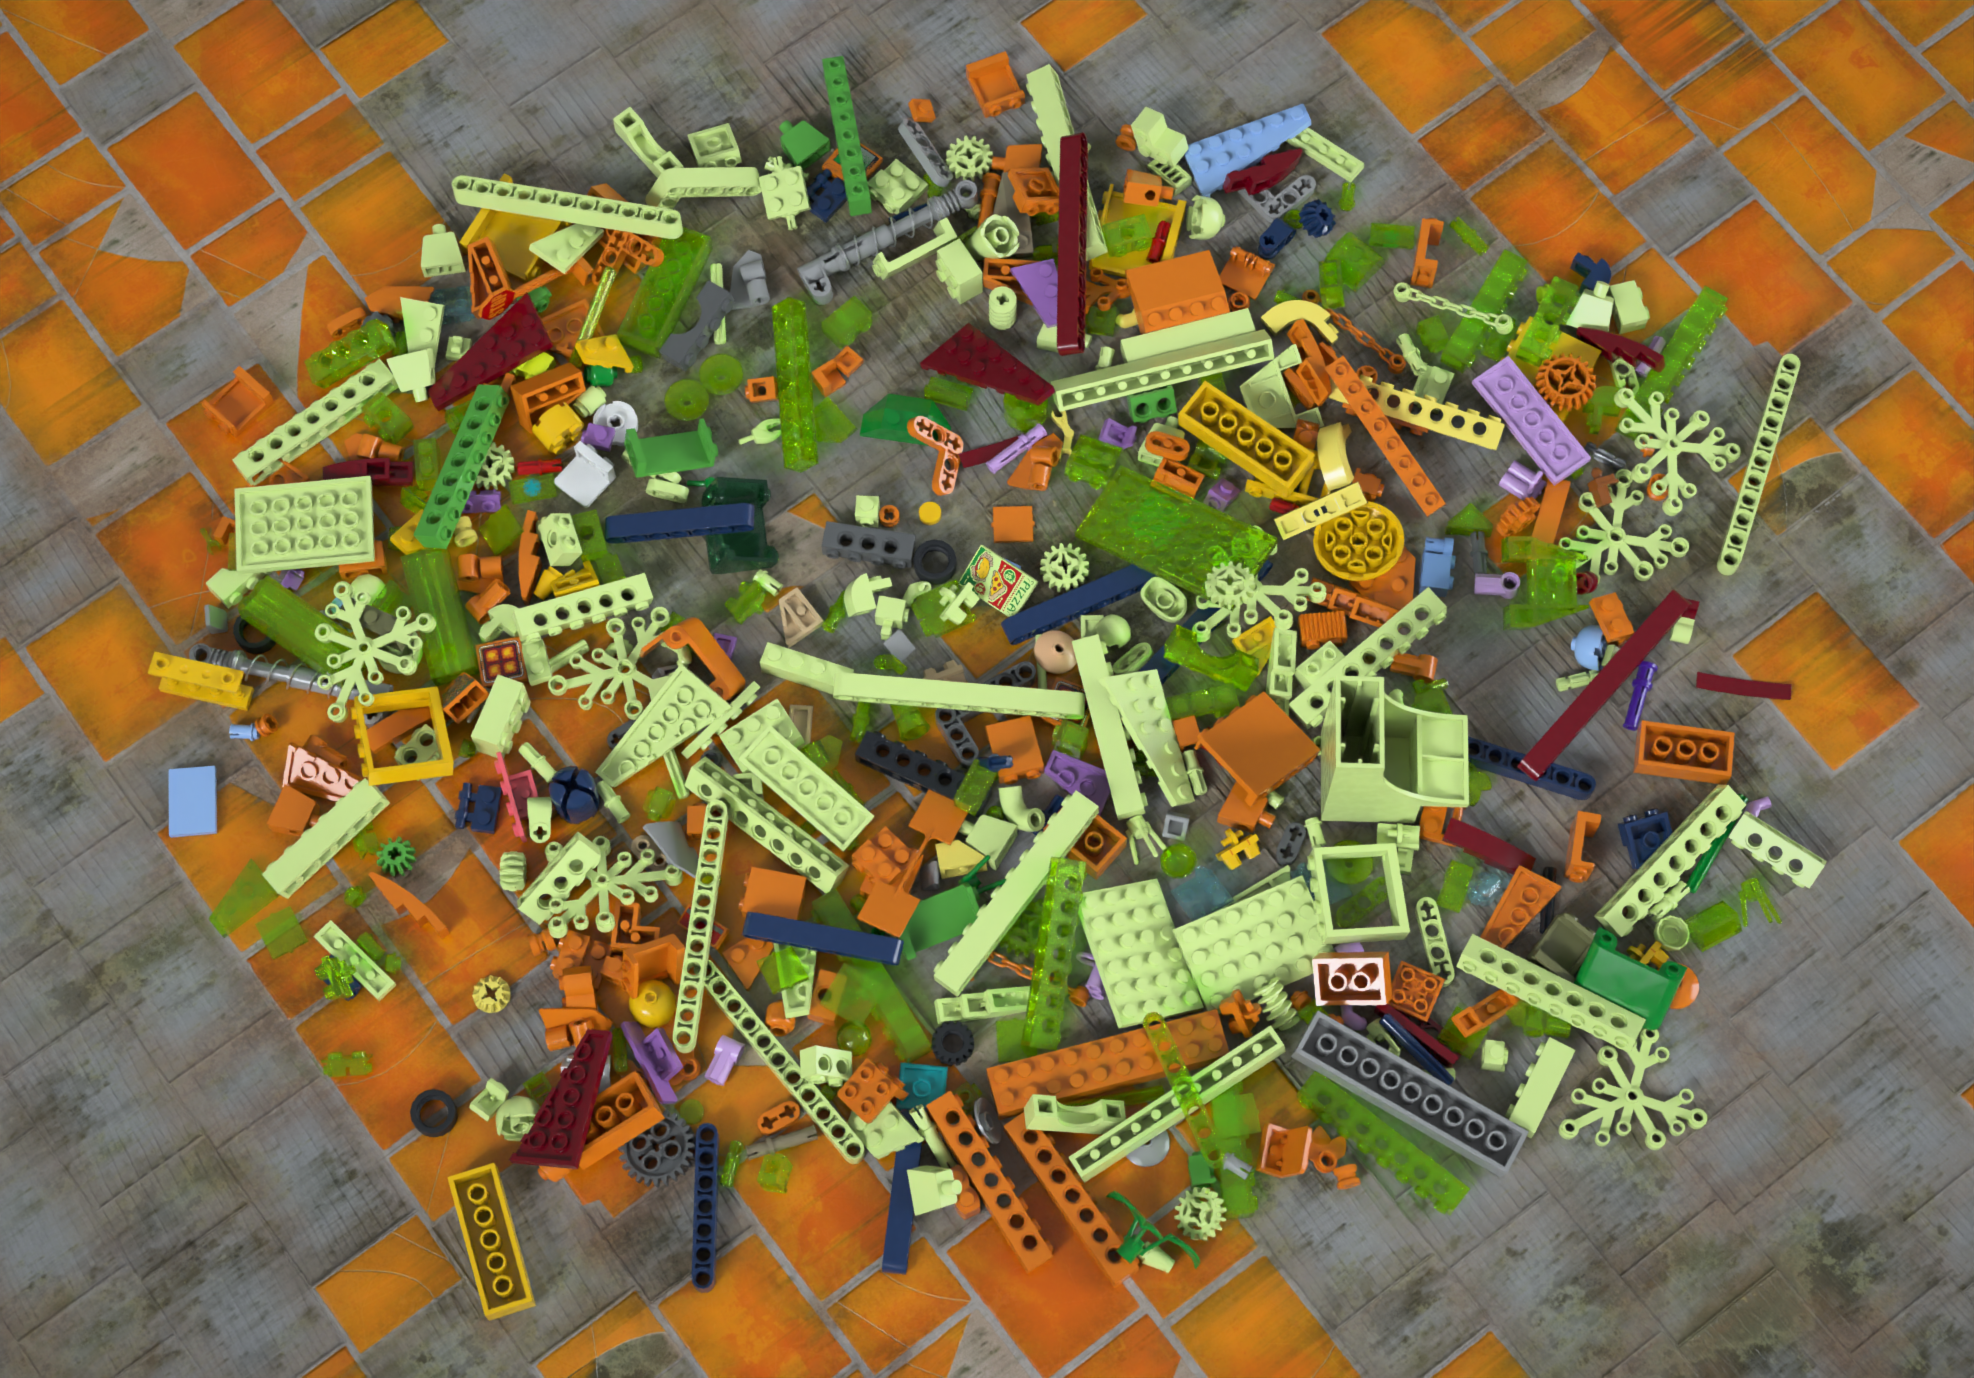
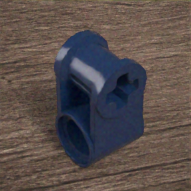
M1277 217L1260 236L1259 256L1265 260L1276 257L1284 246L1293 239L1296 229Z

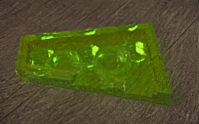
M252 859L249 860L208 918L223 938L227 937L280 896L262 875L263 872Z

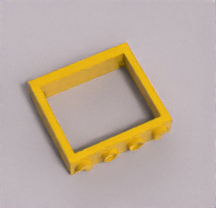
M438 686L372 694L374 702L370 706L362 705L358 700V696H354V707H350L351 719H356L357 725H354L355 739H360L361 743L358 744L359 758L364 759V763L361 764L362 775L367 777L369 786L453 775L454 762ZM369 695L363 697V702L369 700ZM429 706L440 760L374 768L363 714Z

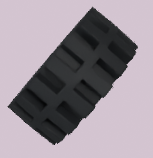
M944 1022L942 1026H938L935 1029V1033L932 1035L933 1053L942 1064L946 1063L948 1066L956 1064V1066H959L960 1063H965L971 1057L974 1050L973 1034L968 1029V1026L962 1025L961 1022ZM951 1034L958 1035L963 1041L962 1048L954 1053L946 1051L943 1047L945 1037Z

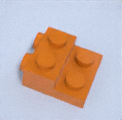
M1049 168L1009 170L1007 176L1015 190L1012 198L1020 213L1034 216L1038 212H1046L1048 215H1053L1059 211V188Z
M885 826L871 840L868 839L852 854V865L858 872L862 873L864 871L870 877L868 880L873 886H875L878 880L892 886L907 872L916 855Z
M568 930L567 935L559 940L558 948H561L559 956H554L550 965V969L553 970L552 974L554 978L559 979V976L563 974L564 968L591 965L595 990L599 992L603 982L600 971L606 956L612 957L613 955L611 945L593 940L591 936Z

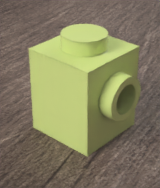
M856 495V526L878 528L879 496Z

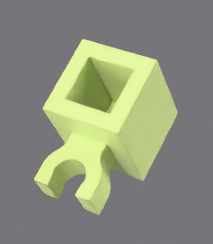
M879 595L875 613V624L882 626L881 640H887L892 635V628L902 629L903 623L908 622L910 609L906 606V600Z

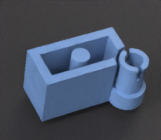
M1426 537L1422 555L1419 594L1429 587L1436 596L1446 597L1448 590H1452L1454 577L1450 576V569L1455 567L1456 556L1452 555L1454 538L1444 537V539Z

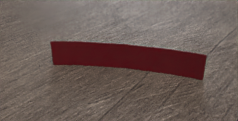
M1016 436L978 449L962 452L958 455L964 468L979 465L991 460L1019 438Z
M1697 672L1696 687L1742 696L1791 700L1792 684L1744 680Z

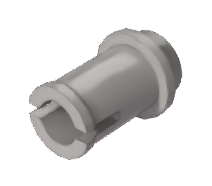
M1227 1152L1220 1165L1224 1167V1170L1227 1168L1245 1180L1248 1174L1240 1170V1168L1250 1172L1253 1166L1235 1157V1153L1230 1154Z

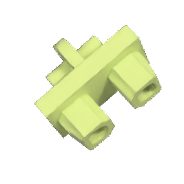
M968 582L961 587L956 595L954 593L958 589L957 586L952 584L949 589L942 587L939 591L942 596L939 603L943 606L948 601L950 603L939 617L943 621L949 619L957 625L961 624L967 614L959 608V605L963 602L971 609L980 599L972 591L974 586Z
M1378 823L1376 844L1396 843V849L1419 850L1420 826L1402 825L1400 823Z

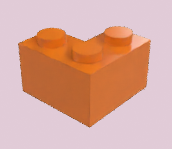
M617 901L615 903V927L612 930L611 949L614 955H623V950L663 937L660 927L640 926L642 910L639 903H632L630 905H624Z

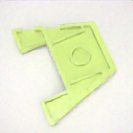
M1296 344L1291 345L1239 386L1246 408L1275 428H1295L1298 418L1320 424L1319 427H1323L1324 424L1318 407L1295 414L1281 374V370L1302 363Z

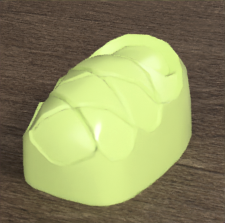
M1153 577L1141 589L1140 596L1142 600L1159 618L1170 623H1176L1185 616L1187 599L1178 588L1160 577Z

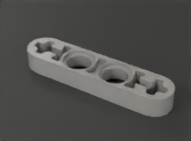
M904 118L898 127L900 134L931 180L937 186L947 187L953 178L952 172L920 125L914 122L912 118Z

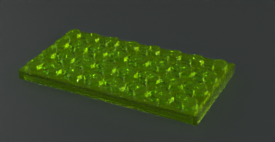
M1120 465L1075 531V537L1211 601V597H1207L1205 581H1207L1208 573L1213 574V567L1220 569V563L1222 562L1225 566H1228L1230 561L1233 562V566L1241 563L1242 569L1248 567L1249 574H1253L1255 578L1278 543L1277 537ZM1232 605V608H1231L1230 611L1233 612V610L1235 609L1236 605Z

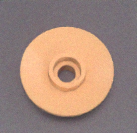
M1057 630L1043 633L1037 639L1034 646V656L1037 663L1044 670L1053 674H1063L1070 671L1077 663L1072 645L1073 638ZM1055 647L1061 648L1062 652H1057Z

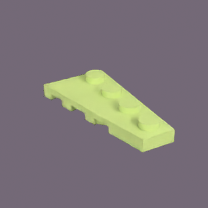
M753 681L730 704L733 709L712 722L681 754L688 759L699 748L704 750L713 741L710 737L714 733L719 735L728 727L725 722L729 718L734 720L743 712L740 707L744 703L748 706L758 697L755 692L760 686Z
M774 943L785 1017L787 1019L809 1015L817 951Z

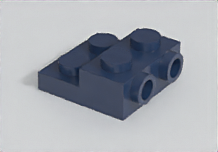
M1658 808L1644 811L1645 816L1638 818L1637 814L1623 817L1624 822L1618 823L1622 844L1627 846L1632 869H1639L1672 834L1667 812H1658Z

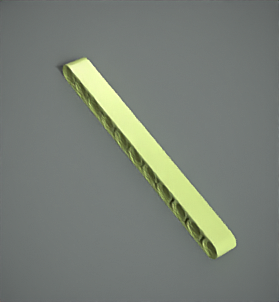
M465 175L457 176L452 180L455 199L462 205L668 239L679 238L683 233L680 213L673 209Z
M1794 354L1784 355L1775 371L1718 558L1717 568L1723 575L1734 574L1744 554L1800 368V360ZM1784 366H1790L1792 370H1788ZM1778 385H1784L1787 389H1782ZM1772 404H1778L1781 408H1776ZM1767 423H1772L1775 427H1770ZM1761 442L1767 443L1769 447L1763 446ZM1755 461L1761 462L1763 466L1756 465ZM1749 481L1756 482L1757 486L1751 485ZM1743 500L1749 501L1752 505L1744 504ZM1737 520L1744 521L1746 525L1739 524ZM1731 539L1737 540L1740 544H1733ZM1724 559H1730L1734 564H1727Z
M843 672L835 673L833 698L838 700L1063 719H1083L1086 697L1084 693Z
M720 800L709 802L704 818L673 1030V1042L676 1049L681 1053L691 1052L695 1048L729 819L727 807ZM715 810L723 811V814L719 817L711 815ZM712 832L720 833V836L716 839L708 838ZM709 854L717 856L712 862L706 861L705 857ZM706 876L714 878L710 884L702 883V879ZM702 899L710 900L709 905L705 907L699 906L698 903ZM700 921L707 923L704 929H696L695 925ZM696 944L704 946L700 952H693L692 947ZM692 967H699L701 969L696 975L688 973ZM693 989L697 991L696 996L693 998L685 996L688 990ZM687 1012L694 1014L690 1021H683L681 1019ZM681 1036H689L691 1039L687 1044L682 1045L678 1043Z
M708 960L707 968L712 971L705 978L704 990L844 1159L851 1164L860 1163L865 1157L862 1141L818 1088L811 1083V1080L801 1079V1069L714 963ZM694 967L695 975L700 972L701 969L699 967ZM717 986L726 987V991L724 993H714V989ZM733 1003L741 1005L740 1009L736 1012L728 1010L729 1006ZM747 1021H754L756 1023L755 1027L751 1030L743 1028V1025ZM766 1038L771 1041L767 1047L762 1048L758 1046V1042L761 1039ZM776 1057H784L785 1062L782 1065L777 1066L772 1063ZM792 1074H797L800 1076V1080L792 1084L787 1081L788 1077ZM807 1092H812L815 1094V1098L807 1102L802 1099L803 1095ZM822 1110H827L830 1112V1116L822 1120L817 1117L818 1113ZM842 1128L845 1130V1134L841 1138H836L832 1135L835 1129ZM852 1146L860 1148V1153L856 1156L849 1155L847 1151Z

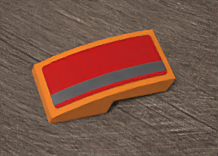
M688 904L676 923L687 931L689 928L691 904ZM716 920L713 923L710 946L718 950L730 930ZM700 921L695 925V928L704 929L707 923Z

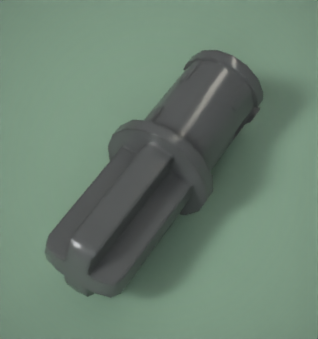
M1475 531L1470 534L1472 545L1470 556L1473 558L1474 574H1487L1486 556H1488V551L1485 548V533L1478 531L1479 540H1477Z

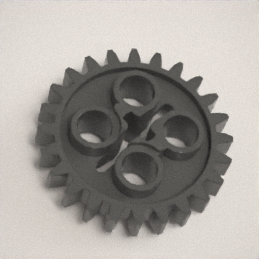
M667 1109L663 1112L665 1119L618 1148L620 1152L625 1153L619 1157L621 1162H626L622 1166L625 1171L630 1170L628 1175L631 1178L636 1176V1181L639 1184L644 1180V1184L647 1187L651 1185L652 1181L657 1188L660 1186V1181L669 1186V1178L677 1182L676 1174L680 1173L685 1176L683 1167L691 1168L688 1159L695 1158L690 1150L696 1149V1145L690 1142L696 1138L693 1134H688L692 1128L689 1125L685 1126L686 1121L684 1118L678 1120L679 1115L677 1113H673L670 1117V1112ZM667 1127V1131L663 1136H657L660 1128ZM640 1140H646V1145L642 1149L636 1148ZM659 1144L660 1149L658 1152L655 1151V1145ZM672 1147H678L676 1155L668 1156V1152ZM657 1159L656 1167L648 1169L649 1162Z

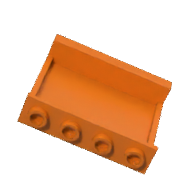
M1264 691L1258 696L1252 695L1245 702L1244 706L1235 707L1227 718L1221 717L1210 730L1208 728L1204 729L1197 736L1199 740L1194 747L1198 750L1204 746L1249 793L1245 802L1250 807L1314 762L1320 752L1316 744Z

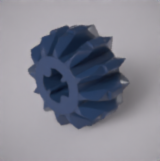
M1319 199L1308 202L1302 207L1301 212L1298 213L1301 217L1299 222L1304 226L1303 230H1307L1308 236L1313 235L1315 238L1329 234L1336 224L1333 220L1335 215L1331 212L1332 208H1328L1327 203L1321 202Z

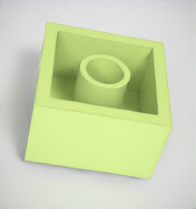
M960 238L937 250V260L935 262L938 270H936V274L941 282L945 281L948 286L947 290L953 299L956 298L959 304H962L983 292L982 271Z

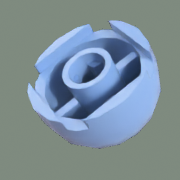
M1600 625L1586 626L1578 633L1577 637H1573L1571 650L1574 651L1575 658L1581 666L1597 671L1604 668L1601 663L1606 651L1607 640Z

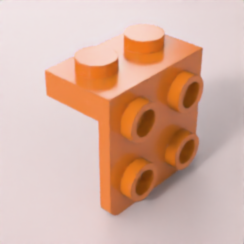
M1616 592L1593 598L1589 602L1608 645H1616L1620 648L1635 632Z
M866 1058L838 1091L837 1095L864 1122L870 1124L894 1096L903 1101L909 1093L903 1089L905 1084L898 1077L894 1076L892 1078L887 1074L889 1069L882 1062L878 1061L875 1063Z
M1270 1123L1264 1124L1255 1171L1277 1178L1303 1174L1309 1162L1308 1152L1313 1140L1312 1128L1304 1126L1289 1130Z

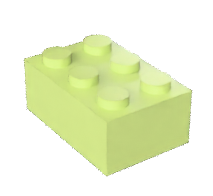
M497 675L471 735L477 751L496 758L497 752L501 751L503 758L505 754L510 753L513 746V741L511 740L514 733L519 732L522 724L521 717L523 713H527L531 703L523 683Z
M775 699L719 735L743 774L751 773V771L738 759L768 725L773 727L796 748L805 743L778 699Z

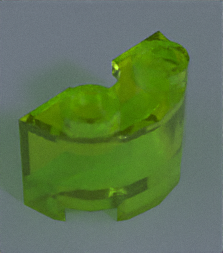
M1199 439L1187 467L1204 474L1206 477L1218 480L1222 469L1219 465L1220 463L1225 464L1227 457Z

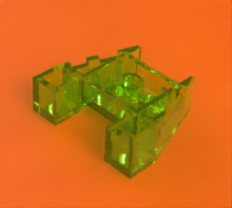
M1508 536L1501 540L1502 562L1526 563L1527 605L1510 604L1503 607V630H1528L1589 609V605H1577L1576 563L1588 560L1587 555L1560 548L1552 543L1548 544L1531 536Z

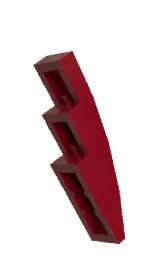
M1578 327L1576 330L1578 340L1601 350L1600 355L1612 363L1619 357L1635 368L1641 362L1658 373L1665 368L1664 356L1643 344L1602 330Z
M1452 817L1442 839L1444 842L1464 849V853L1485 860L1484 864L1512 875L1515 874L1519 865L1531 871L1536 858L1519 848Z

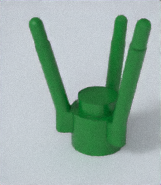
M986 855L967 875L957 882L959 885L968 882L971 887H976L980 895L985 891L1003 885L1006 879H1001L981 888L978 887L982 883L976 875L979 873L977 871L990 859V855Z

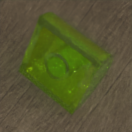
M1348 232L1329 251L1323 266L1353 291L1357 292L1385 264V259L1353 232Z

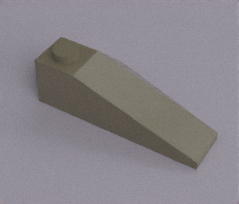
M1008 172L1002 173L993 215L1007 216L1015 223L1019 231V236H1017L1019 247L1011 256L998 259L1033 257L1030 216L1027 213L1019 212L1012 198L1015 190L1007 176Z

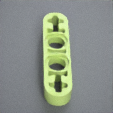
M1423 897L1417 902L1415 913L1430 972L1438 976L1441 972L1440 964L1447 962V964L1443 965V971L1445 974L1449 973V976L1442 986L1447 987L1452 983L1455 973L1438 906L1432 898ZM1423 904H1426L1427 907H1432L1429 912L1430 919L1425 922L1423 920H1426L1427 915L1425 910H1421ZM1429 925L1436 926L1438 935L1434 937L1429 936L1425 928ZM1435 947L1441 948L1444 951V957L1441 959L1434 958L1431 950Z

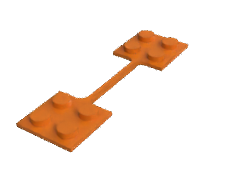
M928 789L908 825L925 835L921 847L899 886L893 887L879 880L876 882L857 919L900 938L920 902V899L907 894L903 890V886L928 841L937 839L951 846L970 808Z

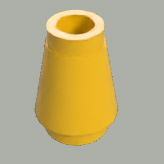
M551 566L547 570L544 569L533 594L544 601L553 592L550 583L564 575Z

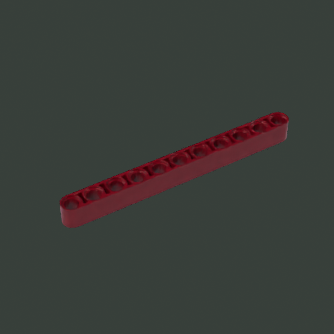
M1083 132L1060 138L1057 350L1060 356L1079 354L1085 350L1088 142Z
M1673 589L1527 753L1517 767L1536 782L1679 621L1692 603Z

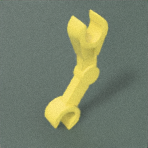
M1052 411V421L1064 433V443L1059 461L1061 462V455L1066 453L1069 455L1068 463H1070L1073 459L1071 444L1074 438V431L1068 424L1066 411H1061L1062 417H1056Z

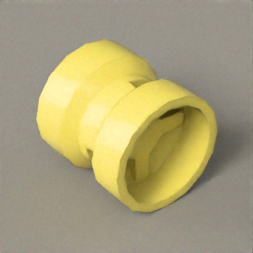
M468 516L460 517L453 532L455 535L454 540L458 547L469 546L478 539L476 532L471 528L472 522Z

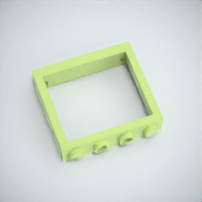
M1396 843L1313 848L1309 856H1307V869L1311 870L1310 890L1315 895L1313 910L1314 914L1318 915L1317 932H1319V937H1321L1322 945L1404 940L1410 933ZM1382 856L1393 926L1333 930L1322 860Z

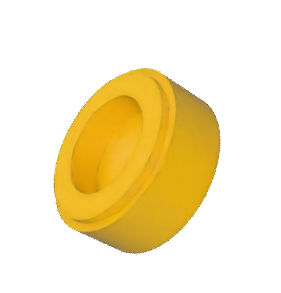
M925 502L919 508L921 522L926 525L938 523L941 519L940 506L935 502Z

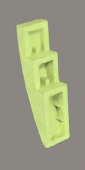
M1274 628L1266 694L1289 716V700L1292 697V682L1296 667L1297 631Z
M1032 986L988 989L983 993L962 994L960 997L942 998L934 1001L938 1024L949 1023V1021L957 1023V1021L965 1022L987 1019L1035 1009Z

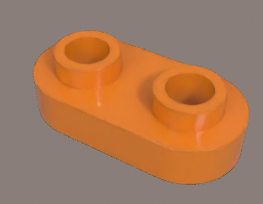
M1153 431L1146 436L1145 448L1152 454L1175 461H1182L1188 457L1190 446L1183 438Z

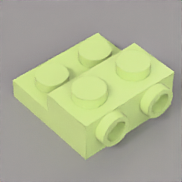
M729 123L688 134V140L698 168L735 167L737 163L742 162L740 151Z
M897 159L884 171L881 169L867 182L870 197L875 201H880L889 213L895 214L906 211L928 189V184Z

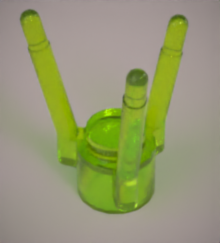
M1752 878L1740 884L1742 891L1738 892L1741 900L1744 927L1748 926L1746 899L1749 902L1758 900L1769 923L1773 922L1769 910L1777 923H1782L1763 886L1760 885L1758 878Z

